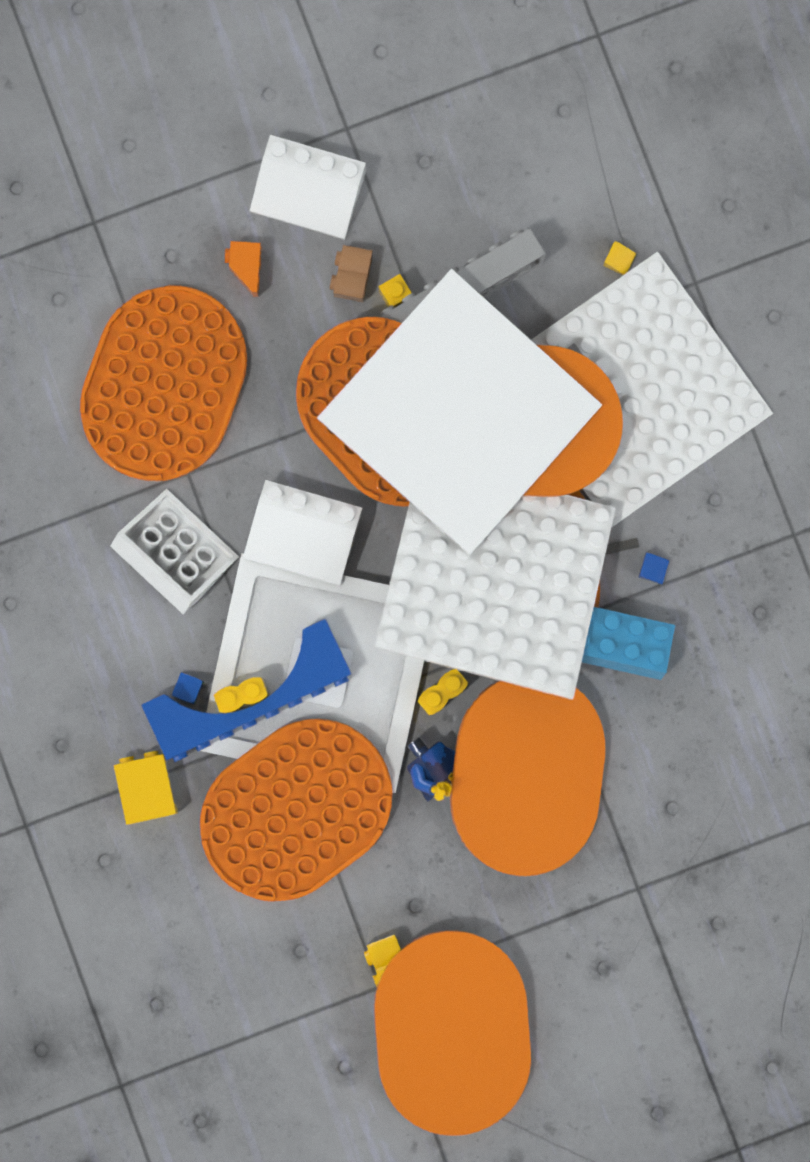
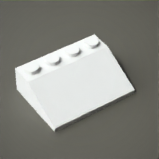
M270 135L262 159L250 212L345 240L366 172V163Z
M265 480L243 558L340 586L361 519L362 508Z
M167 489L121 529L110 546L183 615L239 558L231 548Z

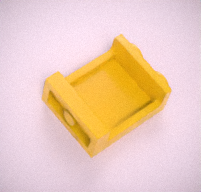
M158 750L144 753V758L134 760V756L119 759L120 764L113 765L126 825L178 814L169 780L166 758L164 754L159 755Z

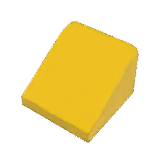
M614 241L603 266L625 275L636 253L621 243Z

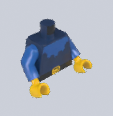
M420 737L407 746L417 758L407 766L413 786L421 791L427 802L433 797L441 801L444 799V796L449 797L452 786L450 784L452 783L456 751L446 747L440 741L428 748Z

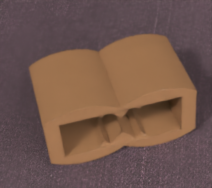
M343 245L342 251H337L335 266H339L337 275H332L330 290H334V297L364 302L373 258L372 250Z

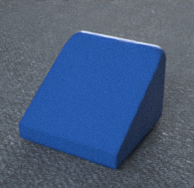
M646 552L638 578L663 584L669 560Z
M181 672L172 696L195 705L204 681Z

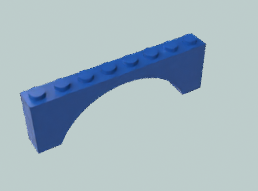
M323 619L302 629L301 648L291 673L273 694L254 706L231 713L213 714L183 706L167 694L156 697L141 704L166 760L173 758L174 762L188 757L187 751L195 747L198 752L211 746L210 740L219 737L220 741L233 736L232 730L240 726L245 730L256 725L255 719L265 715L266 719L280 714L279 708L287 704L290 709L303 703L302 697L311 694L312 698L325 693L324 687L332 683L337 687L348 682L347 676L352 673L327 619Z

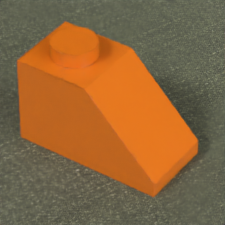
M230 241V248L225 249V263H229L230 271L253 297H258L261 243Z

